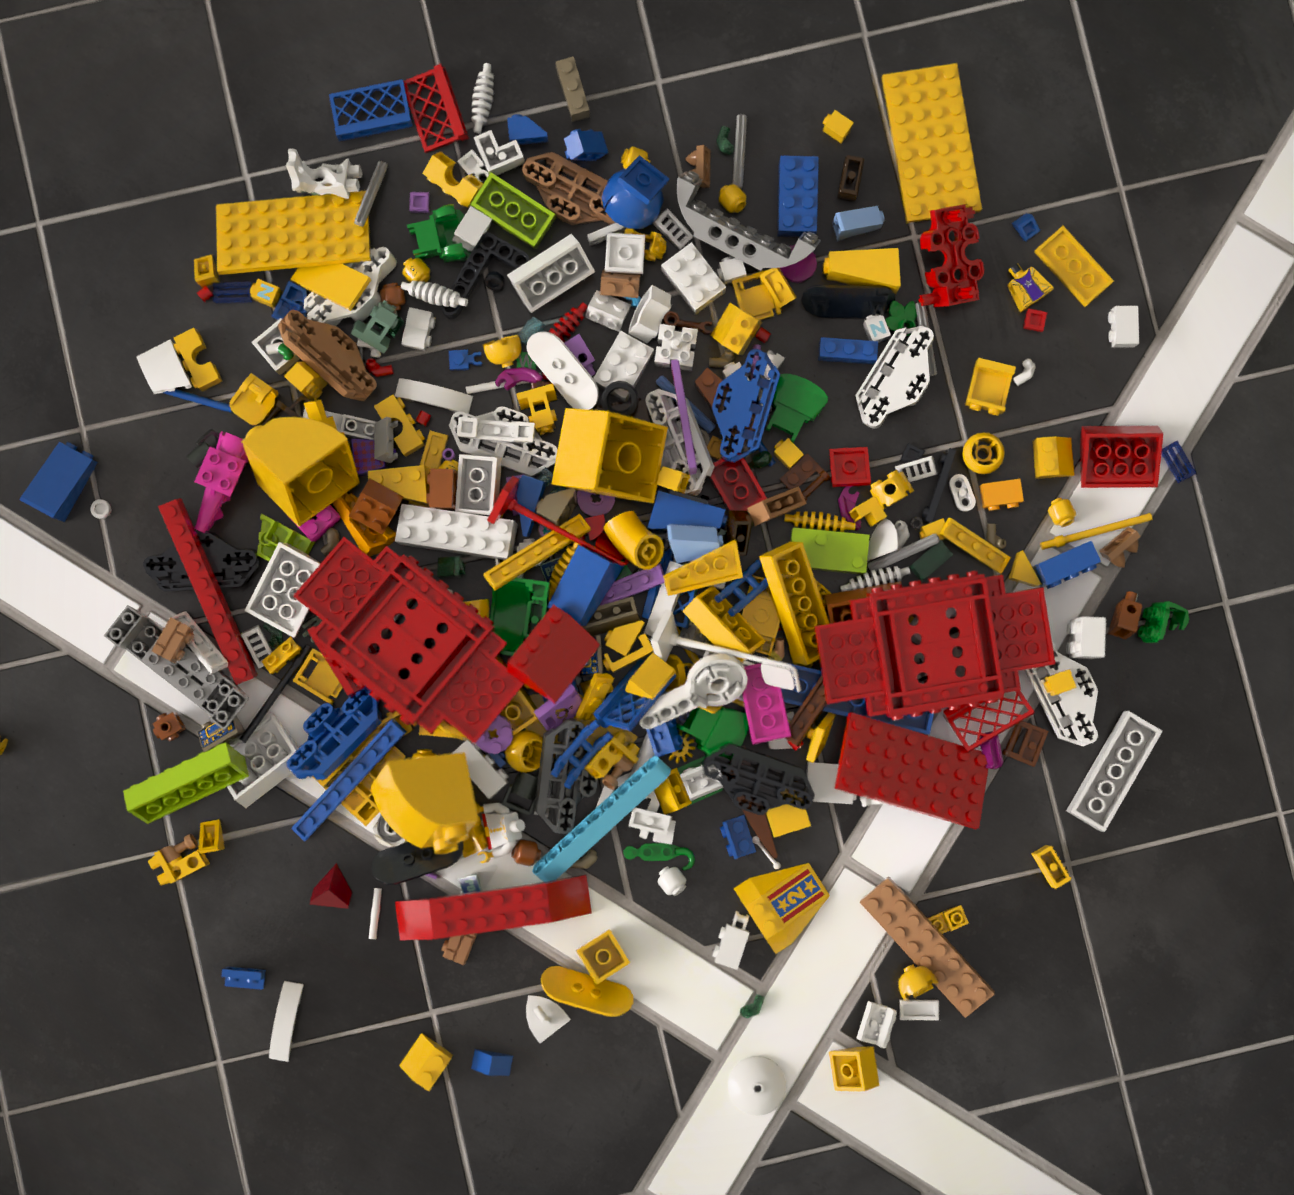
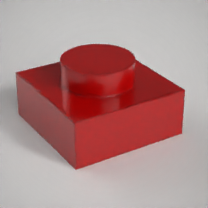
M1028 308L1024 329L1043 332L1047 312Z

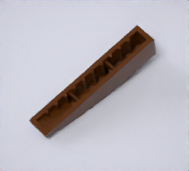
M742 760V764L751 766L750 762ZM732 770L728 772L727 777L729 778L730 775H734ZM742 795L741 797H737L739 802L741 800H746L744 795ZM752 799L751 801L746 800L749 803V807H751L750 802L756 804L757 808H759V806H763L762 801L760 803H755ZM742 810L762 844L774 859L778 858L766 814L757 815Z

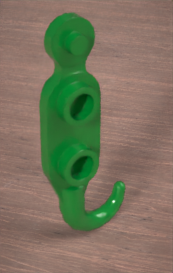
M666 843L643 844L639 849L627 846L623 852L626 859L631 860L639 856L644 861H666L679 855H686L689 857V863L682 867V870L692 868L695 862V856L690 849Z

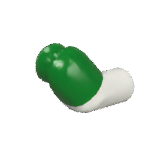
M284 342L266 345L268 355L279 352L285 360H291L294 357L293 351Z

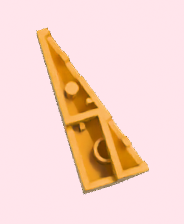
M345 493L334 501L333 505L359 549L368 556L382 552L386 546L388 547L395 541L396 532L387 526L382 535L349 517L358 498L352 493Z

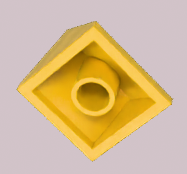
M652 652L630 678L625 691L654 699L676 671Z

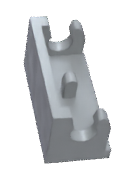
M385 417L375 423L374 459L392 463L393 460L398 458V453L393 454V428L398 426V421L390 423L391 418Z

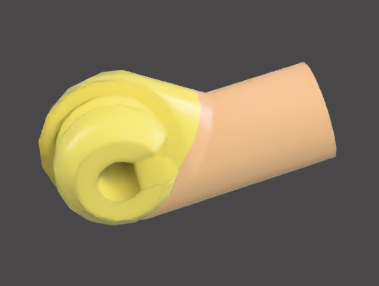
M784 638L775 639V649L772 651L771 656L767 658L780 662L785 655Z

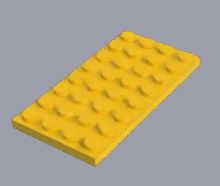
M957 63L882 75L906 223L930 220V210L966 204V208L973 207L975 212H981L982 206Z
M366 191L350 192L348 199L334 194L217 204L218 274L224 275L371 261L369 215L364 226L361 227L354 223Z

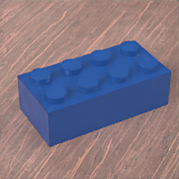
M780 156L777 236L800 237L804 232L817 233L819 157Z

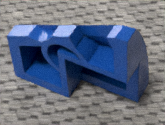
M288 281L271 317L277 320L283 319L291 310H297L306 317L307 312L304 309V299L307 297L306 289Z

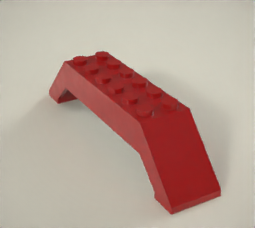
M587 874L548 882L470 893L395 901L400 940L440 939L552 923L592 913Z

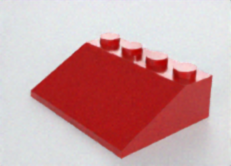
M1082 426L1080 440L1081 488L1158 487L1164 434L1160 427Z
M553 604L508 661L507 672L556 704L600 647V644L569 614Z

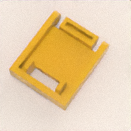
M767 270L732 280L731 282L739 308L758 320L774 316L772 309H775L777 315L781 314L780 308L760 277ZM760 278L762 285L744 290L743 283Z
M312 648L293 682L333 705L334 701L329 696L337 698L343 687L322 653ZM311 660L318 662L309 678L303 676Z

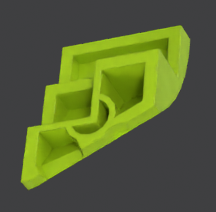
M261 514L262 524L258 537V556L269 562L279 542L288 543L309 555L315 542L310 541L304 535L278 521Z

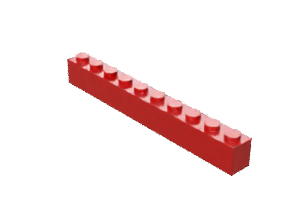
M175 499L158 506L222 655L228 661V668L235 684L238 685L255 678L258 675L182 499Z

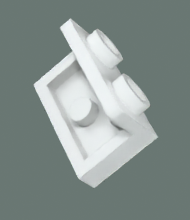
M596 290L588 305L585 317L620 332L631 304L612 296L600 295V291Z
M713 763L711 766H707L709 771H711V769L718 770V776H721L720 770L716 769ZM702 764L695 769L688 768L680 774L690 801L723 788L718 780L705 775L702 770Z
M868 1001L857 1039L886 1048L892 1026L896 1020L897 1011L888 1006Z

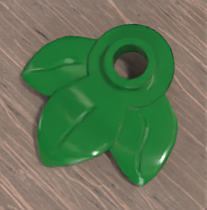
M892 301L889 307L890 317L885 319L888 328L896 331L904 328V323L906 324V329L914 328V321L917 318L914 301H910L905 307L896 301Z

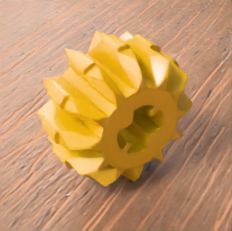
M688 733L682 738L684 743L683 751L678 752L677 750L672 752V755L669 757L670 761L674 755L677 756L676 763H679L680 756H682L684 762L687 761L684 756L685 754L689 757L693 756L692 753L688 752V749L695 750V747L688 744L693 743L694 739L686 741L689 737Z

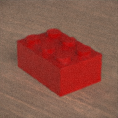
M723 458L713 463V472L711 477H708L728 512L730 510L748 511L747 508L767 499L744 458L735 463L726 461Z

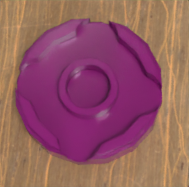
M795 245L789 246L791 247V251H793ZM812 251L799 262L786 267H780V270L790 282L800 283L812 277L816 270V256Z

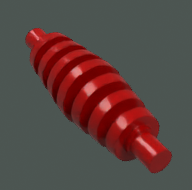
M582 302L578 308L575 309L573 307L570 309L572 315L567 312L564 315L567 320L562 317L559 319L562 326L555 322L553 326L557 331L551 328L549 333H553L565 343L566 341L562 336L567 339L571 337L567 330L574 333L575 328L572 325L579 326L580 323L577 319L581 321L584 319L583 313L588 306Z

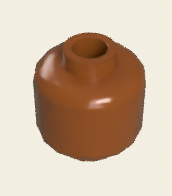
M398 283L383 285V289L379 291L381 302L386 300L388 304L397 307L396 311L401 310L400 306L406 303L404 289H401Z
M521 839L513 848L511 857L514 858L516 864L533 866L536 861L540 860L541 850L538 849V844L535 841Z

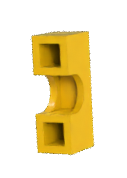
M442 152L432 155L423 174L430 182L440 186L443 192L457 199L460 205L471 206V202L481 189L483 183L471 174L463 177L461 182L456 181L452 175V169L456 162Z
M192 328L174 337L176 342L174 347L179 355L182 354L184 358L182 364L186 371H190L192 375L190 380L195 388L198 387L203 392L223 382L215 364L211 361L203 365H199L196 362L197 354L206 349L199 331Z
M393 394L374 406L381 419L390 417L391 422L399 421L402 423L403 430L401 434L393 439L405 457L425 446L423 443L425 437L420 429L415 430L413 426L415 421L410 413L406 415L403 408L406 406L400 397L396 398Z

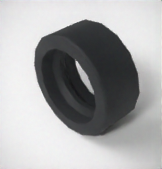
M626 381L612 382L605 388L602 394L601 402L603 409L629 417L634 413L638 405L636 389ZM615 389H625L629 392L631 404L626 410L617 411L610 406L609 395Z

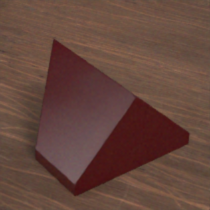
M337 863L314 887L310 905L349 908L352 891Z

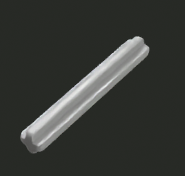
M742 114L737 115L733 184L737 185L740 189L743 187L747 115Z
M379 161L355 217L354 223L362 227L367 220L388 165L386 162Z
M916 303L918 327L924 326L929 328L926 306ZM928 334L921 335V347L925 339L929 340ZM932 345L928 349L930 377L937 375Z
M937 534L925 537L868 563V568L870 571H877L880 568L889 566L940 542Z

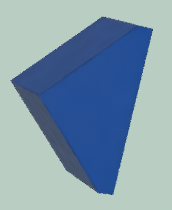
M475 1049L471 1069L488 1076H509L513 1056Z

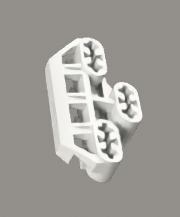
M386 247L373 248L372 250L370 248L371 261L343 263L370 277L369 285L351 311L311 292L304 299V309L308 313L307 319L337 326L343 318L352 317L354 321H364L370 315L375 305L378 306L379 301H381L380 295L377 292L378 284L395 268L397 264L395 257Z
M919 326L910 329L902 328L894 332L855 395L861 419L865 425L873 429L879 428L889 413L906 406H914L919 402L930 383L928 349L934 339L930 328ZM912 333L906 342L909 346L900 342V340L903 341L906 334ZM928 334L929 340L925 339L922 343V347L918 350L919 356L911 357V351L915 352L921 343V335ZM898 352L899 355L892 365L895 368L893 369L886 365V363L889 364L895 353ZM883 374L885 377L878 387V390H880L879 392L871 386L875 387V385L877 384V382ZM924 376L925 383L921 382L918 389H916L914 393L915 399L911 398L908 400L907 393L911 394L914 387H916L918 383L917 377L921 378ZM868 397L871 398L870 402L863 411L861 402L864 403ZM888 399L889 405H884L882 408V412H885V414L882 416L880 412L877 417L879 421L871 423L870 416L874 417L877 413V410L874 409L875 406L879 410L881 407L880 400Z
M661 389L652 391L646 396V405L654 424L668 427L660 470L664 466L689 475L680 420H676L679 418L678 405L675 407L672 399H676V394ZM685 398L693 446L696 452V464L701 463L703 472L701 474L700 469L697 468L696 474H691L684 494L697 496L702 491L706 476L711 477L714 464L690 403Z
M501 406L493 412L476 417L460 411L454 413L451 417L449 427L460 451L463 453L502 457V467L531 477L555 465L557 447L543 441L535 429L533 443H535L536 448L541 449V445H544L542 447L543 450L549 452L552 449L555 454L554 456L551 455L550 458H547L545 452L541 451L542 456H539V450L532 449L530 451L528 445H532V443L483 440V444L494 447L495 451L481 446L478 449L481 440L469 438L470 442L462 441L461 443L457 436L458 423L456 420L459 417L501 421L499 415L505 413L511 419V414H513V418L516 421L523 419L524 422H530L528 417L521 412ZM502 419L503 422H510L509 419ZM506 448H508V453L521 457L520 460L506 455L503 458ZM531 457H533V462L543 465L537 468L530 464V467H528Z
M1052 642L1056 662L1054 668L1050 669L1048 665L1039 669L1037 667L1024 671L1057 737L1079 746H1086L1095 742L1098 738V732L1093 724L1098 689L1089 670L1085 666L1058 653ZM1070 669L1077 688L1055 696L1047 693L1043 684L1045 682L1044 679H1039ZM1077 671H1081L1080 677L1076 678L1075 674H1077ZM1082 681H1088V683H1083L1084 685H1078ZM1087 688H1090L1091 690L1088 693L1089 695L1084 694ZM1059 700V704H1060V706H1061V708H1062V710H1063V713H1064V715H1065L1064 717L1061 716V713H1060V711H1059V709H1058L1056 703L1053 704V705H1052V703H1054V702H1056V701ZM1077 714L1082 715L1080 721L1075 720ZM1071 725L1070 727L1077 740L1068 738L1070 732L1068 728L1064 729V727ZM1086 732H1090V733H1091V734L1088 736L1089 738H1084V735L1086 734Z

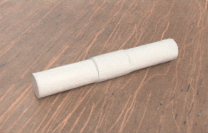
M374 888L369 939L377 938L382 888Z

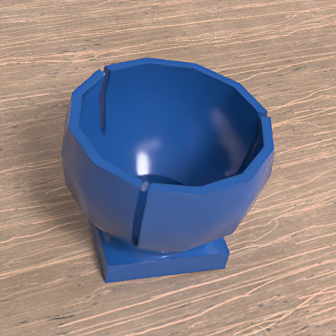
M639 155L628 168L616 172L608 180L602 194L605 212L614 222L628 229H643L651 225L659 216L664 201L662 189L668 183L669 178Z

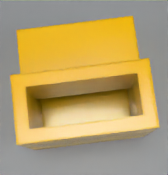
M875 496L849 511L854 522L865 517L870 527L887 517Z

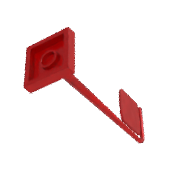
M512 476L502 489L487 519L488 522L494 524L507 509L515 510L619 565H627L629 562L615 548L607 534L603 533L599 536L594 547L518 504L514 496L519 479L515 476Z

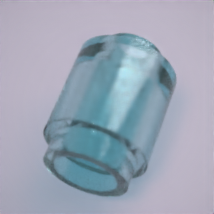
M532 317L518 334L521 337L520 341L527 346L528 339L537 332H543L545 325L537 318Z

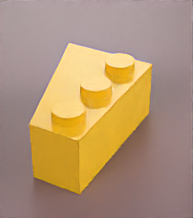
M304 361L297 362L284 376L311 401L318 399L323 393L322 389L328 384Z

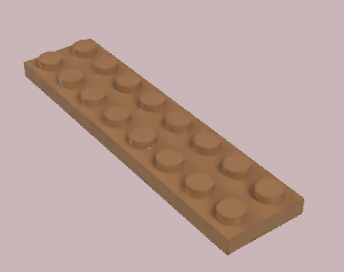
M889 876L860 900V904L918 967H927L933 972L938 981L937 988L965 1018L995 994V991Z

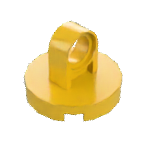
M674 654L668 656L666 663L675 669L677 676L666 688V692L684 685L688 679L684 667L687 666L690 672L694 666L691 663H683Z

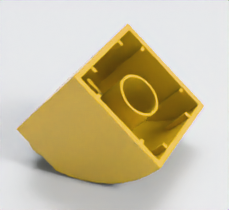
M566 408L551 484L599 495L654 503L658 481L657 476L661 467L668 427L608 411Z
M300 417L275 418L264 426L258 425L253 427L247 433L246 438L242 440L258 486L298 527L360 483L347 438L325 423Z
M465 752L388 761L371 785L376 805L388 825L403 839L419 848L434 847L435 854H446L456 851L458 849L457 843L466 840L468 832L479 821Z

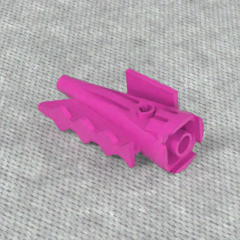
M223 431L220 433L216 449L209 447L194 481L206 487L194 529L203 533L206 530L209 531L215 521L223 518L221 506L223 503L231 500L232 493L246 465L245 463L249 462L242 444L244 439L229 433L225 434Z

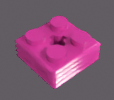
M331 505L320 511L316 515L318 517L316 520L309 519L298 527L310 541L316 542L326 533L327 529L331 528L341 519L340 515Z

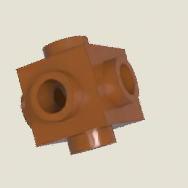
M171 712L168 715L163 713L156 718V722L152 723L154 726L153 732L158 739L161 738V740H168L169 742L178 738V733L186 729L177 712Z

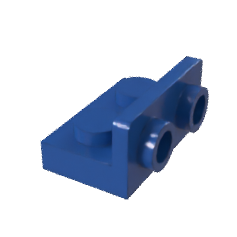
M675 718L652 729H646L654 754L657 757L683 749V740L678 733Z
M744 815L722 822L723 826L720 827L723 838L727 837L729 845H726L729 857L733 856L735 860L756 852Z
M227 966L222 969L221 977H225V986L262 990L264 988L266 970Z

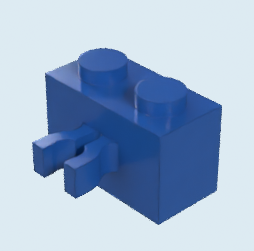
M576 129L564 138L567 151H565L567 159L596 161L609 153L602 132L593 131L592 129L587 131Z

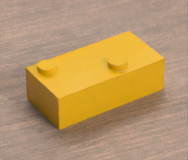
M714 585L696 596L683 610L685 615L700 629V632L715 646L753 655L766 642L740 613L734 616L728 614V610L733 606L726 598L719 603L715 601V596L720 592ZM735 657V658H737L741 663H743L744 661L747 660V659H744V658Z

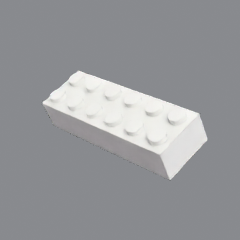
M401 504L395 542L411 547L506 560L513 555L518 524L514 520L499 518L492 524L487 521L488 516Z
M1123 711L1066 811L1095 829L1105 832L1160 737L1162 730L1129 711Z

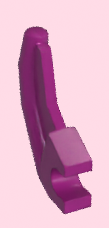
M526 367L506 369L497 377L495 384L500 387L502 382H506L504 387L508 391L522 381L540 382L542 376L536 370Z
M846 486L838 499L840 513L842 517L846 518L847 522L856 523L855 530L858 531L861 528V521L854 522L849 511L855 508L859 492L857 491L851 495L848 490L852 486Z

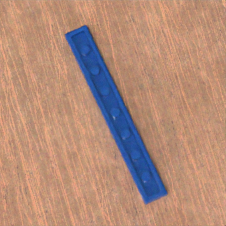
M391 719L291 829L304 842L307 841L407 731L396 720Z

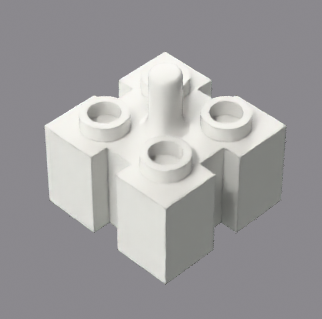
M660 324L658 343L662 344V346L656 347L654 366L669 368L671 360L678 359L680 369L692 371L694 352L690 351V348L695 349L698 329L683 327L682 332L675 331V326Z

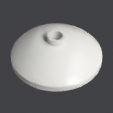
M752 1056L741 1060L732 1069L728 1079V1092L734 1105L742 1112L753 1116L766 1115L774 1111L782 1103L786 1093V1080L781 1068L774 1061L762 1056ZM756 1085L761 1086V1090L758 1092L754 1090Z

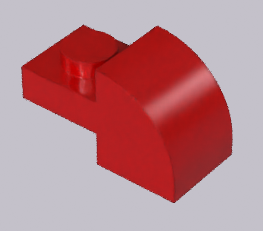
M604 514L585 518L591 530L581 536L580 539L584 540L586 539L585 536L589 535L590 542H594L604 533L603 528L606 524Z

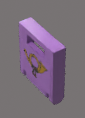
M570 685L556 704L548 700L536 709L534 713L546 731H549L551 728L556 729L566 719L576 716L582 699L574 686Z

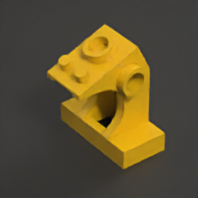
M628 228L625 229V233H624V234L645 235V234H641V233H639V232H636L635 229H628ZM657 232L645 235V241L650 242L649 250H644V258L649 261L662 259L667 247L662 235Z
M553 383L517 393L521 410L530 407L532 416H529L530 423H535L537 433L544 435L546 432H554V428H556L554 421H557L555 410H550L548 403L557 400ZM545 403L546 409L535 412L534 406Z

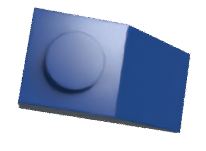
M515 114L507 118L510 142L516 140L518 145L548 142L547 132L527 116Z

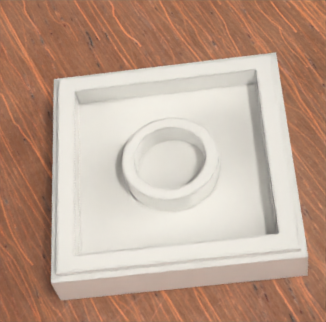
M607 233L605 272L643 274L645 235Z

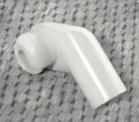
M1031 359L1023 361V372L1013 378L1017 386L1032 378L1036 366Z
M899 520L895 523V527L899 537V549H901L908 540L910 533L907 524Z

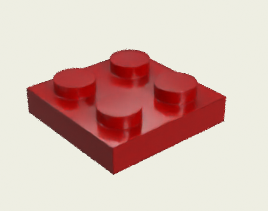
M868 447L829 449L832 487L871 485Z

